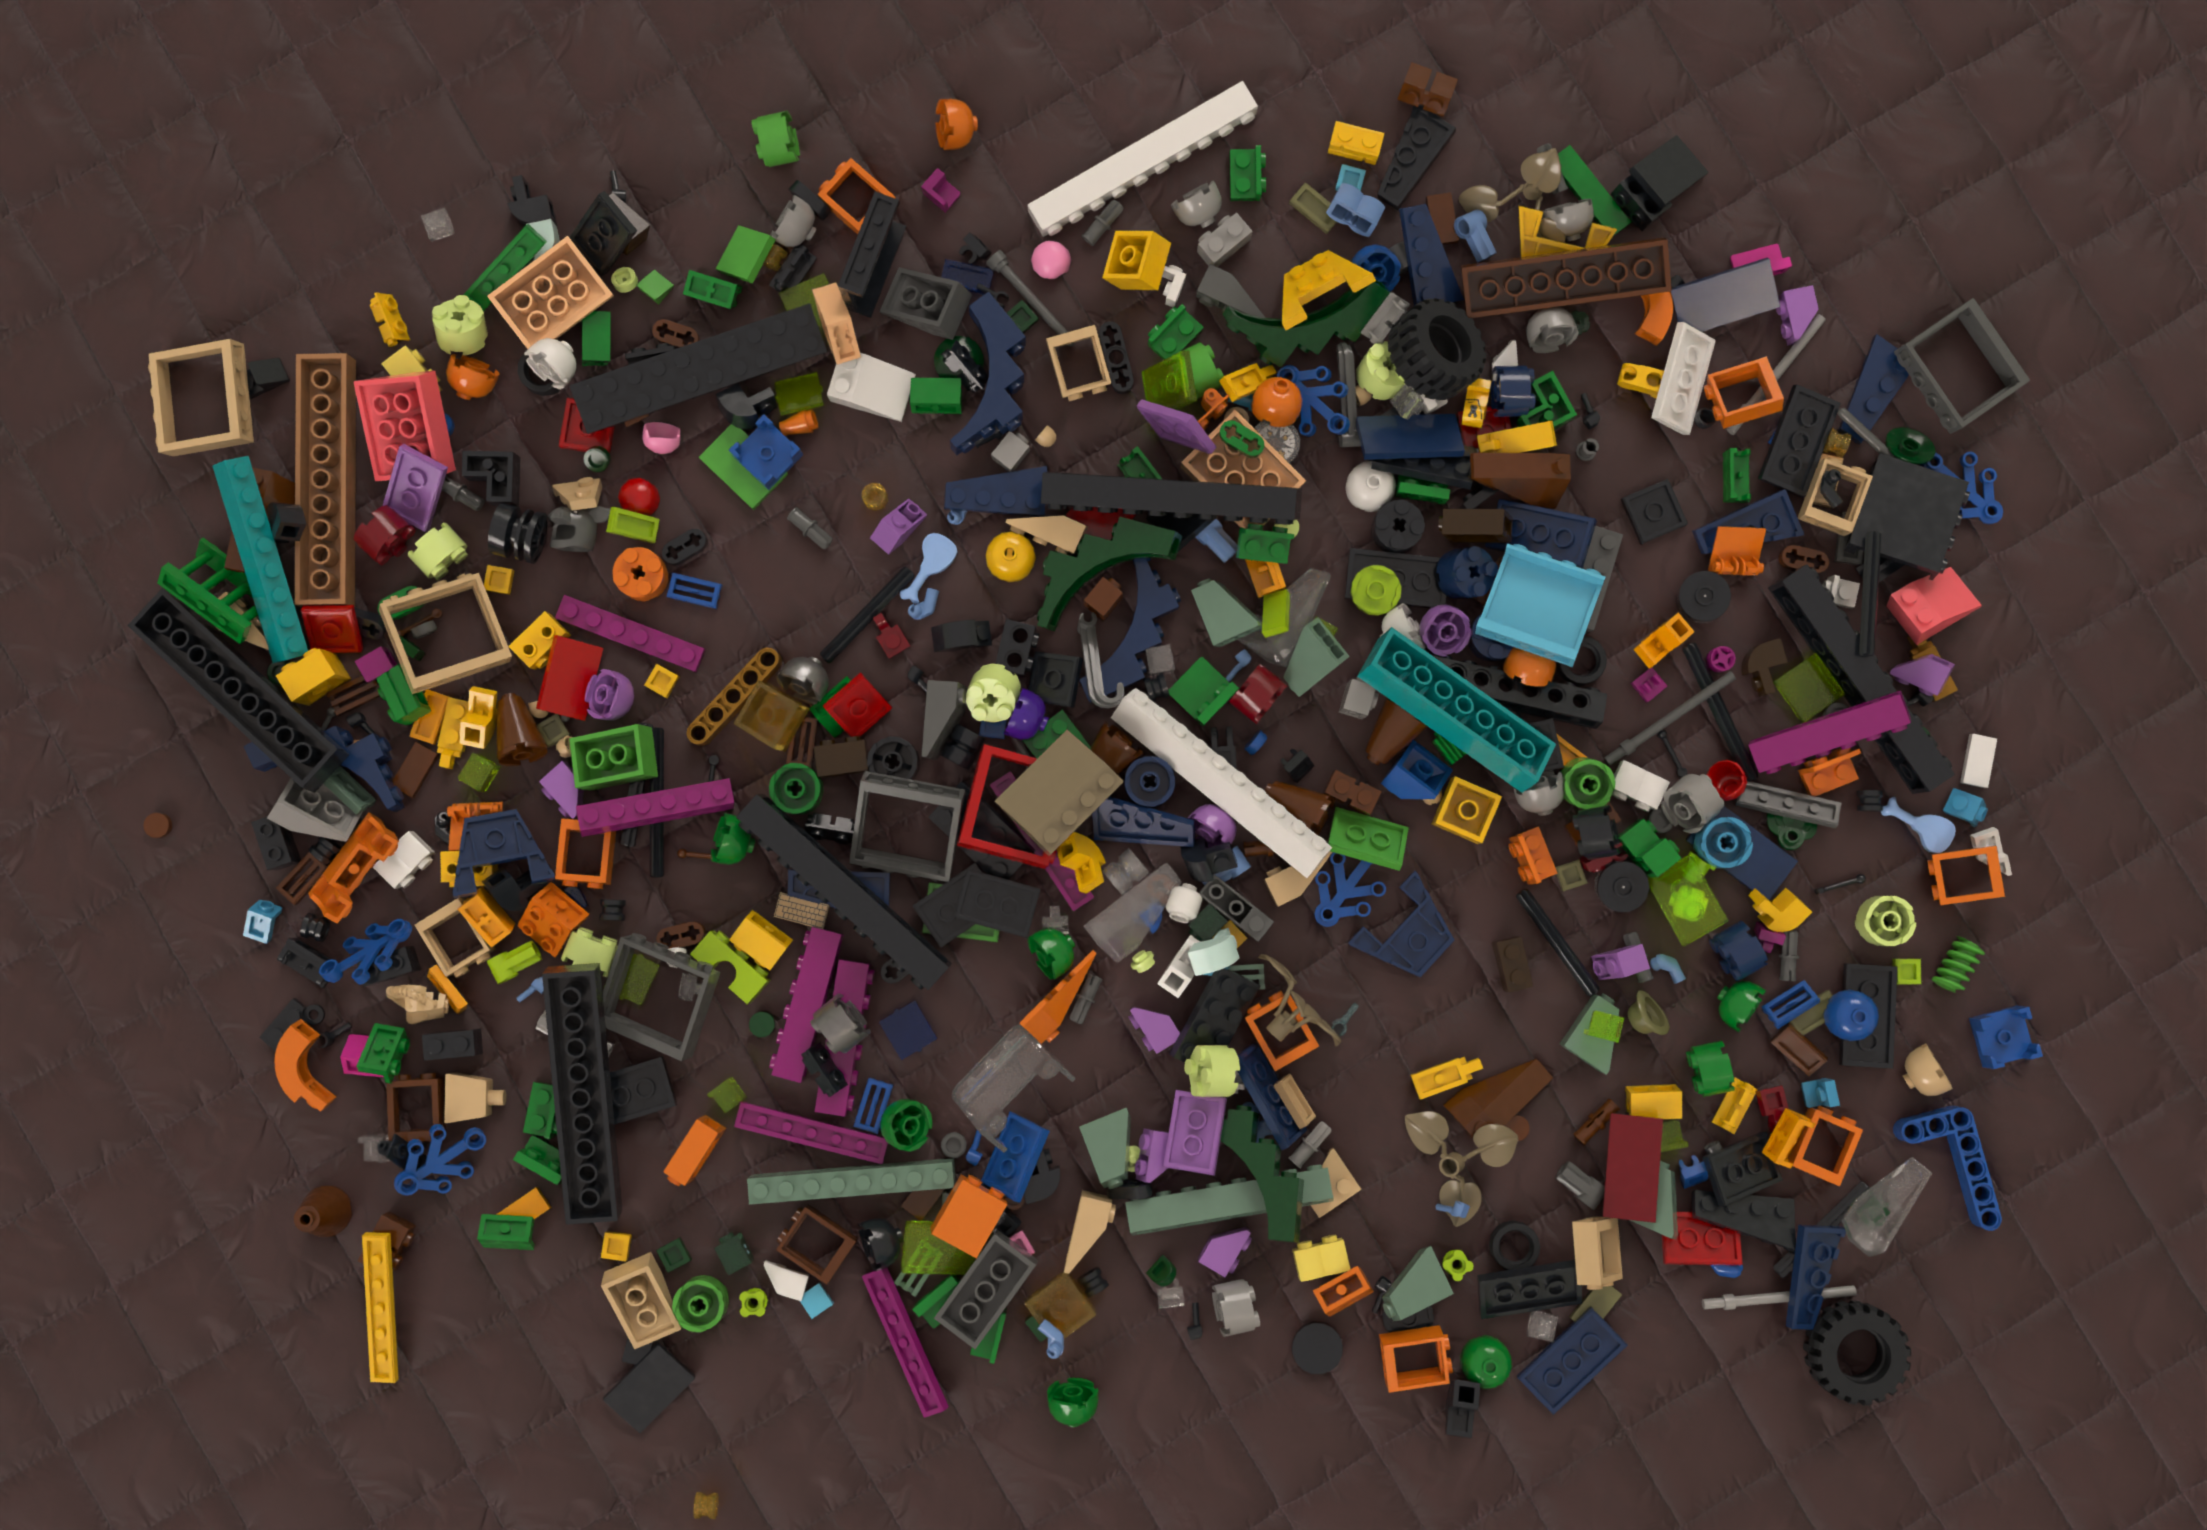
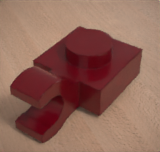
M882 613L873 617L882 632L876 638L889 659L911 647L898 624L891 628Z
M1622 842L1615 845V848L1621 847L1623 845ZM1622 852L1619 855L1588 860L1587 857L1583 856L1579 860L1582 868L1588 872H1599L1606 867V864L1612 862V859L1623 861L1628 855Z
M1783 1085L1755 1091L1761 1115L1769 1116L1768 1127L1770 1132H1773L1785 1108L1789 1109Z

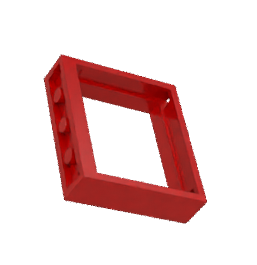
M984 744L978 758L956 846L1045 869L1049 863L1053 864L1056 850L1049 856L1043 851L1042 856L971 837L991 757L1028 767L1037 760L1034 757Z

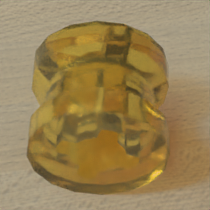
M773 244L763 265L774 271H779L781 268L780 262L786 258L788 253L783 248Z
M1832 428L1823 452H1833L1837 457H1844L1851 442V434H1840L1836 429Z
M870 483L863 488L862 500L870 510L879 511L887 505L888 494L881 484Z
M703 1492L696 1493L694 1500L695 1519H700L702 1516L716 1519L719 1503L718 1493L712 1492L710 1495H704Z

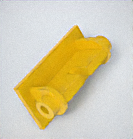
M374 293L375 297L370 300L371 304L369 306L377 323L385 321L384 324L379 326L384 343L392 347L398 344L397 340L409 341L410 337L407 333V326L401 318L396 300L391 294Z
M1734 1077V1082L1731 1083L1735 1087V1091L1726 1093L1712 1120V1123L1732 1134H1735L1756 1094L1755 1091L1758 1090L1751 1084L1743 1082Z

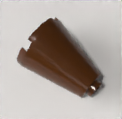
M515 693L503 695L497 702V759L499 764L519 766L521 765V760L529 759V762L532 763L548 754V746L523 698Z
M1386 697L1365 749L1368 753L1366 758L1378 766L1380 763L1386 765L1428 726Z
M1106 721L1101 726L1090 748L1117 775L1144 754L1140 747L1135 749L1132 746L1134 741L1113 724L1109 727Z
M1275 781L1273 784L1269 783L1264 790L1268 796L1283 805L1289 813L1298 820H1301L1316 835L1320 834L1329 818L1328 807L1333 809L1336 798L1330 795Z
M335 1186L317 1187L310 1191L300 1204L294 1215V1224L300 1231L316 1236L331 1237L337 1235L348 1226L352 1218L350 1198L342 1189Z

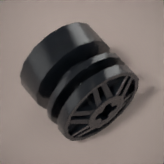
M505 503L498 505L489 528V553L509 558L514 552L516 560L523 561L525 559V562L535 564L542 553L548 527L546 513L538 511L534 513L533 510L527 509L522 515L520 507Z

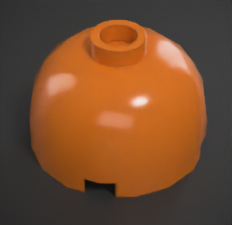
M940 99L938 101L936 114H940V120L936 123V134L940 148H943V150L963 148L972 139L974 131H977V117L973 116L969 106L960 100Z
M456 354L450 356L446 369L448 383L457 391L456 395L465 400H471L472 397L481 398L489 394L494 389L500 374L496 369L494 373L487 370L490 365L466 355H462L461 359H457Z
M1282 377L1268 378L1257 386L1251 402L1252 413L1261 422L1263 419L1269 421V426L1286 427L1296 422V418L1299 416L1302 408L1301 392L1296 384L1289 379Z
M1513 647L1505 659L1503 669L1512 679H1514V675L1522 678L1521 683L1535 687L1546 686L1548 681L1552 682L1556 662Z

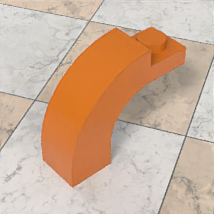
M1670 291L1640 295L1644 302L1645 312L1635 334L1656 346L1663 340L1671 324L1673 300Z
M300 1019L290 1025L277 1045L275 1053L276 1076L281 1088L294 1103L303 1097L309 1106L321 1112L335 1100L336 1096L314 1079L308 1069V1052L320 1034Z

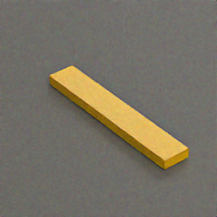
M365 1232L362 1235L370 1382L396 1383L399 1378L391 1233Z

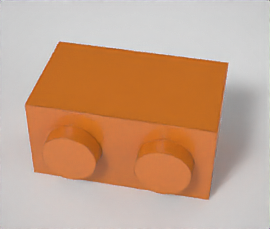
M1359 1266L1350 1269L1313 1290L1324 1313L1329 1317L1374 1292Z

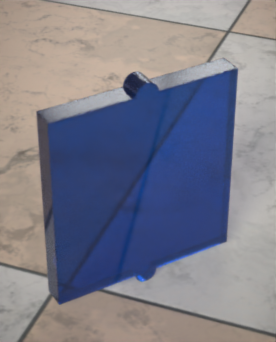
M916 1001L900 1010L895 1009V1013L879 1022L901 1060L916 1051L921 1052L923 1047L938 1039Z

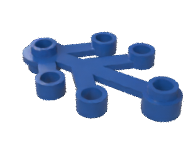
M1292 365L1282 367L1278 371L1277 377L1287 379L1292 374L1293 378L1291 381L1296 384L1301 392L1303 401L1299 432L1306 437H1311L1315 434L1316 426L1312 423V406L1328 420L1327 426L1331 432L1337 435L1345 434L1350 427L1349 419L1343 414L1334 413L1318 397L1334 395L1338 398H1343L1348 394V386L1343 382L1337 381L1333 385L1307 388L1302 381L1313 379L1323 383L1329 381L1331 378L1330 369L1325 366H1319L1313 370L1299 371L1298 368ZM1325 370L1326 375L1320 378L1321 371ZM1343 386L1342 392L1337 394V388ZM1343 421V427L1338 429V423ZM1310 425V431L1305 433V427Z
M1966 452L1960 457V464L1963 466L1964 480L1969 482L1966 490L1970 492L1968 501L1975 508L1963 509L1961 507L1959 514L1963 515L1962 519L1979 518L1985 524H1994L2003 516L2002 505L1994 498L1993 482L1997 478V473L1992 468H1986L1979 473V480L1983 483L1982 498L1976 493L1974 465L1977 463L1978 457L1974 452ZM1935 453L1933 457L1937 461L1936 466H1932L1930 462L1920 464L1921 467L1960 479L1943 465V459L1938 453ZM1966 456L1971 457V459H1972V463H1971V464H1968V463L1966 462V460H1965V457H1966ZM1985 472L1990 473V480L1985 478ZM1988 507L1993 508L1994 515L1988 513Z
M1333 852L1330 855L1337 893L1332 900H1330L1328 890L1330 875L1326 871H1320L1314 878L1318 885L1320 904L1316 907L1314 915L1320 925L1330 927L1335 925L1340 917L1354 915L1366 917L1370 914L1371 907L1367 902H1359L1356 906L1340 907V905L1346 898L1368 895L1380 897L1385 894L1386 886L1379 881L1372 883V885L1355 887L1373 863L1361 860L1346 880L1343 865L1346 860L1345 855H1341L1342 861L1340 863L1333 861V856L1338 853ZM1320 874L1327 876V881L1324 884L1318 881ZM1376 884L1381 885L1383 888L1380 894L1374 892ZM1362 904L1367 906L1365 914H1361L1358 910ZM1324 910H1331L1332 917L1330 919L1323 917Z
M396 919L388 926H379L377 923L369 925L365 930V934L370 940L356 939V937L347 938L343 943V948L353 955L340 963L334 959L327 960L320 966L319 974L325 981L335 983L342 978L343 971L362 960L359 967L352 973V978L359 985L366 983L370 978L368 969L373 961L380 971H385L392 966L393 960L390 956L399 942H404L409 938L412 932V925L403 919ZM385 946L383 952L379 956H377L381 948Z
M441 1124L433 1125L429 1130L431 1142L426 1162L417 1170L418 1158L424 1152V1146L419 1139L410 1140L407 1144L409 1155L405 1170L400 1172L394 1179L396 1191L402 1195H412L418 1189L434 1190L441 1194L451 1190L452 1184L447 1176H440L436 1180L423 1179L431 1173L456 1175L463 1179L470 1178L474 1173V1168L469 1161H463L458 1165L446 1163L466 1149L476 1151L483 1148L486 1144L484 1132L480 1128H470L465 1132L462 1140L439 1154L442 1140L446 1137V1130ZM437 1130L442 1131L439 1136L433 1135ZM478 1134L476 1139H470L472 1135ZM414 1145L420 1146L416 1151L411 1150ZM465 1167L470 1168L466 1173L461 1172ZM411 1179L410 1183L403 1184L404 1180ZM442 1182H447V1183H448V1184H447L445 1187H443V1188L439 1187V1185H440Z

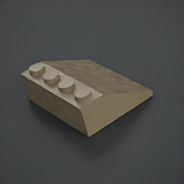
M1066 730L994 802L1049 856L1124 781L1103 760L1071 732Z

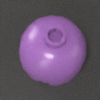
M1445 604L1437 605L1427 611L1420 622L1419 635L1423 644L1432 653L1445 657L1447 654L1462 651L1469 642L1472 629H1470V620L1467 615L1459 608Z
M602 669L600 670L602 673L598 676L593 675L587 685L585 702H588L590 710L587 709V711L593 718L614 721L624 717L630 711L634 702V688L629 679L623 674Z
M1216 804L1200 806L1188 817V819L1195 822V833L1199 836L1195 839L1205 837L1209 848L1227 842L1232 844L1235 839L1237 827L1234 818Z

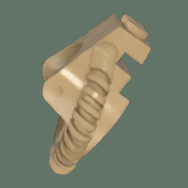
M420 985L389 986L386 989V996L405 1009L406 1021L409 1024L443 1018L445 1013L448 1014L449 999H446V994L439 993L438 1000H434V993L426 992L427 987Z

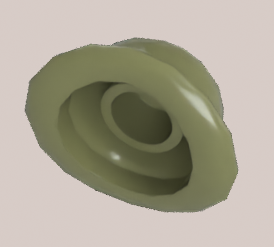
M1639 990L1636 995L1637 1001L1631 1004L1627 1012L1630 1024L1636 1031L1642 1034L1652 1032L1659 1035L1667 1034L1670 1025L1666 1014L1647 992Z

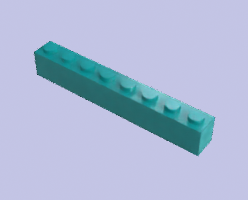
M249 456L224 460L212 467L272 662L277 663L303 656L308 651Z

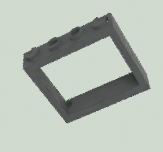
M1974 298L1962 304L1894 351L1899 364L1906 369L1913 384L1919 388L1926 398L1928 406L1935 411L1941 425L1950 434L1965 427L2030 381ZM1957 317L2005 385L2003 389L1962 417L1958 414L1914 350L1916 345Z
M865 771L860 781L849 863L861 865L862 868L881 869L886 873H903L912 878L924 877L930 878L934 882H937V880L949 882L953 872L965 789ZM870 792L954 808L946 862L942 863L863 848Z
M632 933V935L621 937L603 990L606 1028L677 1060L683 1061L692 1058L721 972L714 970L713 965L707 962L691 960V956L686 953L672 952L668 950L669 947L665 944L658 942L653 944L646 941L647 938L644 935ZM635 949L704 978L683 1042L615 1013Z

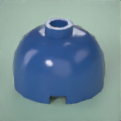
M1376 244L1365 246L1352 258V263L1373 273L1375 279L1383 283L1389 291H1392L1399 282L1401 264L1396 255L1385 246Z
M1855 990L1839 991L1828 1000L1829 1003L1824 1010L1825 1024L1829 1031L1840 1039L1848 1041L1862 1040L1871 1035L1877 1027L1879 1020L1878 1008L1874 1001L1863 992Z

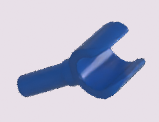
M979 1128L976 1130L973 1144L966 1155L967 1162L974 1166L978 1164L983 1155L976 1151L983 1132Z

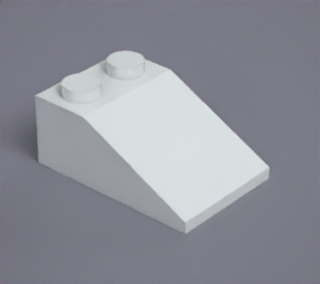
M860 353L861 358L836 364L827 392L830 402L902 422L910 396L911 378H915L916 374Z

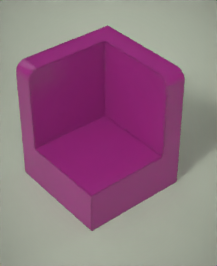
M938 168L921 186L923 194L945 213L961 195L960 191L946 181L945 174Z
M382 646L355 661L365 681L368 683L376 680L377 677L385 672H389L390 669L398 665L390 650Z

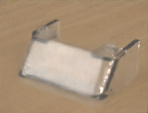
M1016 1025L955 1086L952 1098L979 1133L1005 1153L1007 1148L997 1137L1007 1123V1116L1002 1110L1037 1074L1042 1079L1047 1080L1054 1077L1060 1071L1072 1082L1076 1078L1043 1043L1041 1044L1022 1025Z

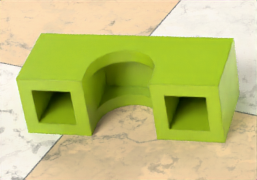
M719 930L717 933L710 931L690 955L698 962L703 961L713 965V969L722 961L732 963L736 969V978L728 988L746 1004L752 1003L771 981L767 977L769 973L758 964L754 966L749 962L748 958L750 956L747 953L732 947L729 944L730 938Z

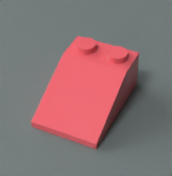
M1952 567L1946 568L1943 574L1938 573L1933 581L1929 580L1930 575L1909 583L1890 595L1886 607L1916 645L1982 606Z

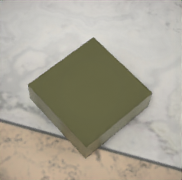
M558 714L552 715L537 725L548 748L556 745L563 737L571 736V733Z
M1579 859L1555 867L1558 873L1556 876L1562 891L1587 884Z

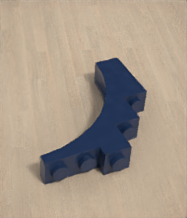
M987 292L969 305V315L979 329L987 348L989 378L985 394L976 413L967 425L950 440L951 449L956 456L962 452L965 454L972 450L976 445L975 442L982 437L984 439L990 437L995 432L996 427L1002 434L1008 430L1012 432L1021 425L1023 420V411L1009 394L1013 395L1023 387L1024 373L1012 360L1011 356L1017 357L1024 351L1026 337L990 292Z
M1151 558L1132 559L1138 585L1137 606L1132 624L1123 642L1114 654L1101 665L1104 694L1106 697L1116 693V687L1119 682L1123 684L1125 689L1145 679L1144 673L1147 672L1143 660L1141 658L1137 660L1136 656L1162 645L1163 631L1159 623L1154 624L1153 621L1179 609L1178 603L1181 602L1176 588L1171 589L1169 584L1159 588L1158 584L1162 582L1156 569L1151 571L1148 564ZM1084 676L1079 681L1089 704H1092L1093 702L1088 695L1086 676Z
M333 726L324 731L349 754L341 765L362 777L378 793L388 810L398 812L405 808L402 802L404 796L391 780L393 777L391 769L387 764H384L392 760L389 753L392 749L385 737L382 738L372 733L354 743L353 737L347 729L344 730L338 726ZM253 742L243 746L254 769L266 772L278 767Z

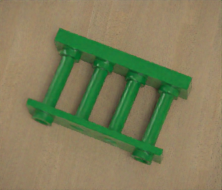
M202 538L199 541L195 555L196 558L181 569H177L168 562L161 568L157 584L230 638L241 644L247 639L252 624L250 621L258 616L255 605L242 615L229 607L245 594L252 597L246 574L226 570L224 566L227 554L222 552L216 545ZM204 564H207L217 572L202 584H198L188 577ZM227 579L237 588L220 600L209 592L223 580Z

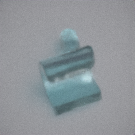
M1356 1003L1352 1004L1341 1019L1333 1021L1332 1029H1334L1336 1024L1344 1026L1339 1036L1346 1033L1347 1023L1359 1007Z

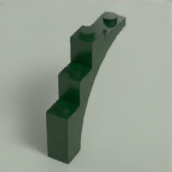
M1377 279L1374 283L1355 293L1350 288L1335 301L1319 310L1307 313L1308 318L1288 330H1285L1282 325V319L1260 318L1244 314L1230 306L1223 312V316L1228 322L1226 326L1237 334L1240 331L1246 334V338L1256 345L1257 350L1261 354L1259 358L1268 365L1274 363L1282 367L1297 346L1306 353L1312 351L1318 355L1333 334L1344 341L1348 338L1356 342L1361 335L1360 332L1389 295L1390 291Z
M1119 516L1118 523L1116 522L1112 529V541L1084 534L1077 547V558L1050 550L1049 555L1043 562V575L1051 578V581L1045 588L1044 595L1046 598L1043 607L1038 611L1037 626L1055 632L1064 609L1078 590L1098 573L1115 564L1136 558L1158 557L1175 560L1182 535L1176 531Z
M1237 1105L1236 1110L1228 1109V1119H1226V1115L1224 1116L1221 1142L1229 1146L1246 1163L1257 1180L1264 1197L1268 1216V1239L1299 1243L1304 1180L1297 1178V1173L1281 1172V1177L1279 1176L1281 1149L1279 1145L1274 1144V1140L1259 1138V1142L1256 1143L1259 1113L1251 1111L1252 1107Z

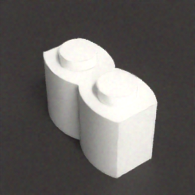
M1623 760L1620 761L1614 774L1616 785L1612 796L1622 801H1626L1629 798L1636 802L1635 807L1649 812L1650 809H1658L1663 798L1662 796L1670 782Z
M408 831L399 839L398 848L395 853L390 857L388 856L384 862L379 860L373 868L394 889L406 888L415 880L413 875L419 868L424 870L432 863L433 859L431 857L435 852L414 831Z

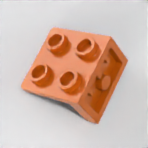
M1840 748L1831 751L1828 755L1829 758L1823 756L1805 762V767L1799 769L1798 772L1808 795L1818 796L1858 780V775L1850 758L1861 754L1860 748L1851 750V748L1841 750Z
M1539 826L1509 838L1511 843L1508 844L1512 857H1517L1520 864L1518 873L1523 882L1527 881L1528 885L1539 884L1542 879L1558 874Z
M550 882L532 897L518 923V927L524 934L537 942L544 951L550 953L553 957H557L571 932L587 920L589 913L554 883Z

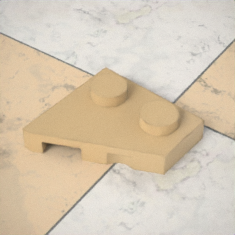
M585 477L576 482L552 485L554 495L556 497L560 496L561 502L567 504L568 508L573 511L597 507L602 491V483L600 478Z
M1334 1148L1329 1150L1322 1164V1168H1328L1334 1201L1311 1205L1319 1218L1361 1190Z

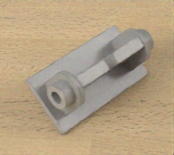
M1390 292L1360 333L1368 337L1373 344H1383L1384 338L1392 329V325H1395L1403 313L1407 312L1406 309L1410 304L1393 292Z

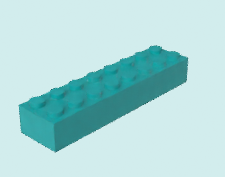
M1392 627L1376 641L1357 677L1521 793L1539 781L1556 746V743Z

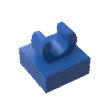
M1695 1155L1691 1156L1693 1166L1690 1167L1685 1166L1684 1162L1679 1160L1680 1182L1684 1189L1708 1180V1173L1704 1162L1699 1163Z

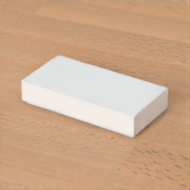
M1969 734L1960 783L1988 788L1997 743L1996 738Z

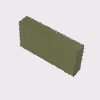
M1306 182L1289 201L1291 206L1325 234H1328L1337 224L1326 213L1331 203Z
M1825 990L1817 995L1820 998V1003L1788 1022V1024L1790 1023L1803 1036L1824 1024V1010L1827 1008L1828 1000L1833 996L1830 990Z
M1603 1286V1289L1590 1290L1583 1298L1582 1304H1579L1569 1317L1575 1322L1591 1306L1604 1319L1622 1294L1612 1286Z

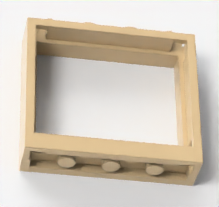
M226 339L149 354L148 369L151 374V396L154 404L153 419L156 424L158 453L174 457L254 443L243 343ZM222 353L230 432L176 442L168 363Z
M471 573L461 574L457 576V580L447 582V580L438 581L432 585V588L426 590L416 588L409 591L408 595L400 598L396 595L391 596L390 599L384 600L379 606L380 615L412 694L509 663L512 658L479 573L473 575ZM473 589L497 651L415 677L391 614Z

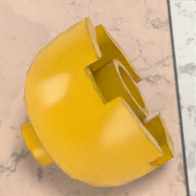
M1012 531L1004 532L994 537L988 545L985 555L987 567L992 575L1009 583L1017 582L1027 577L1033 569L1036 560L1034 547L1030 540L1022 534Z

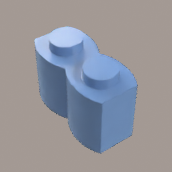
M1342 183L1326 213L1336 222L1348 225L1356 233L1370 237L1379 222L1385 206L1376 198L1363 195L1356 187Z

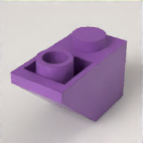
M1813 285L1783 291L1778 296L1780 307L1776 308V312L1778 315H1781V334L1783 339H1786L1787 346L1793 345L1800 339L1819 310Z
M907 499L882 518L870 539L889 555L903 544L926 518L927 514L917 504Z
M1929 654L1896 665L1892 668L1890 674L1894 675V679L1902 684L1909 685L1911 683L1919 687L1918 690L1928 696L1935 694L1938 696L1942 692L1955 664Z
M561 761L539 781L543 786L541 790L550 800L555 799L559 803L560 807L558 809L567 819L571 817L578 820L576 806L583 805L584 790L575 788L573 768L567 762Z
M1643 944L1631 945L1591 956L1593 970L1598 976V980L1623 978L1650 969Z
M1138 1007L1130 1009L1132 1015L1128 1016L1135 1029H1142L1145 1037L1141 1039L1149 1051L1154 1049L1157 1054L1176 1042L1180 1033L1169 1015Z
M1144 1128L1143 1134L1139 1139V1160L1135 1164L1136 1180L1151 1183L1168 1169L1163 1167L1169 1132Z
M1242 1227L1210 1236L1198 1256V1262L1223 1277H1226L1228 1272L1232 1274L1239 1263V1260L1236 1259L1241 1250L1246 1251L1252 1240L1249 1237L1251 1234L1250 1229Z

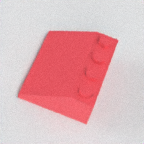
M436 371L414 372L353 382L375 481L390 480L397 452L402 444H406L447 466L446 474L456 470Z

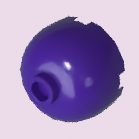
M1022 688L1016 706L1005 728L1004 735L1018 740H1028L1034 737L1038 730L1044 731L1049 718L1044 716L1046 706L1039 695Z

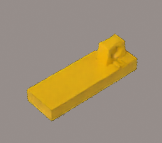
M1553 420L1477 435L1480 453H1522L1557 446Z

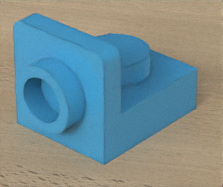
M258 900L247 911L243 936L267 944L272 939L275 919L282 913V907L275 905L271 901Z
M1822 1078L1801 1083L1806 1107L1811 1108L1821 1105L1827 1107L1840 1106L1835 1080Z

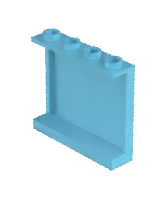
M1507 544L1484 610L1478 620L1475 634L1573 667L1605 576H1602L1599 571L1594 569L1584 570L1576 567V564L1567 560L1561 562L1552 559L1547 553L1528 551L1525 546L1520 544Z

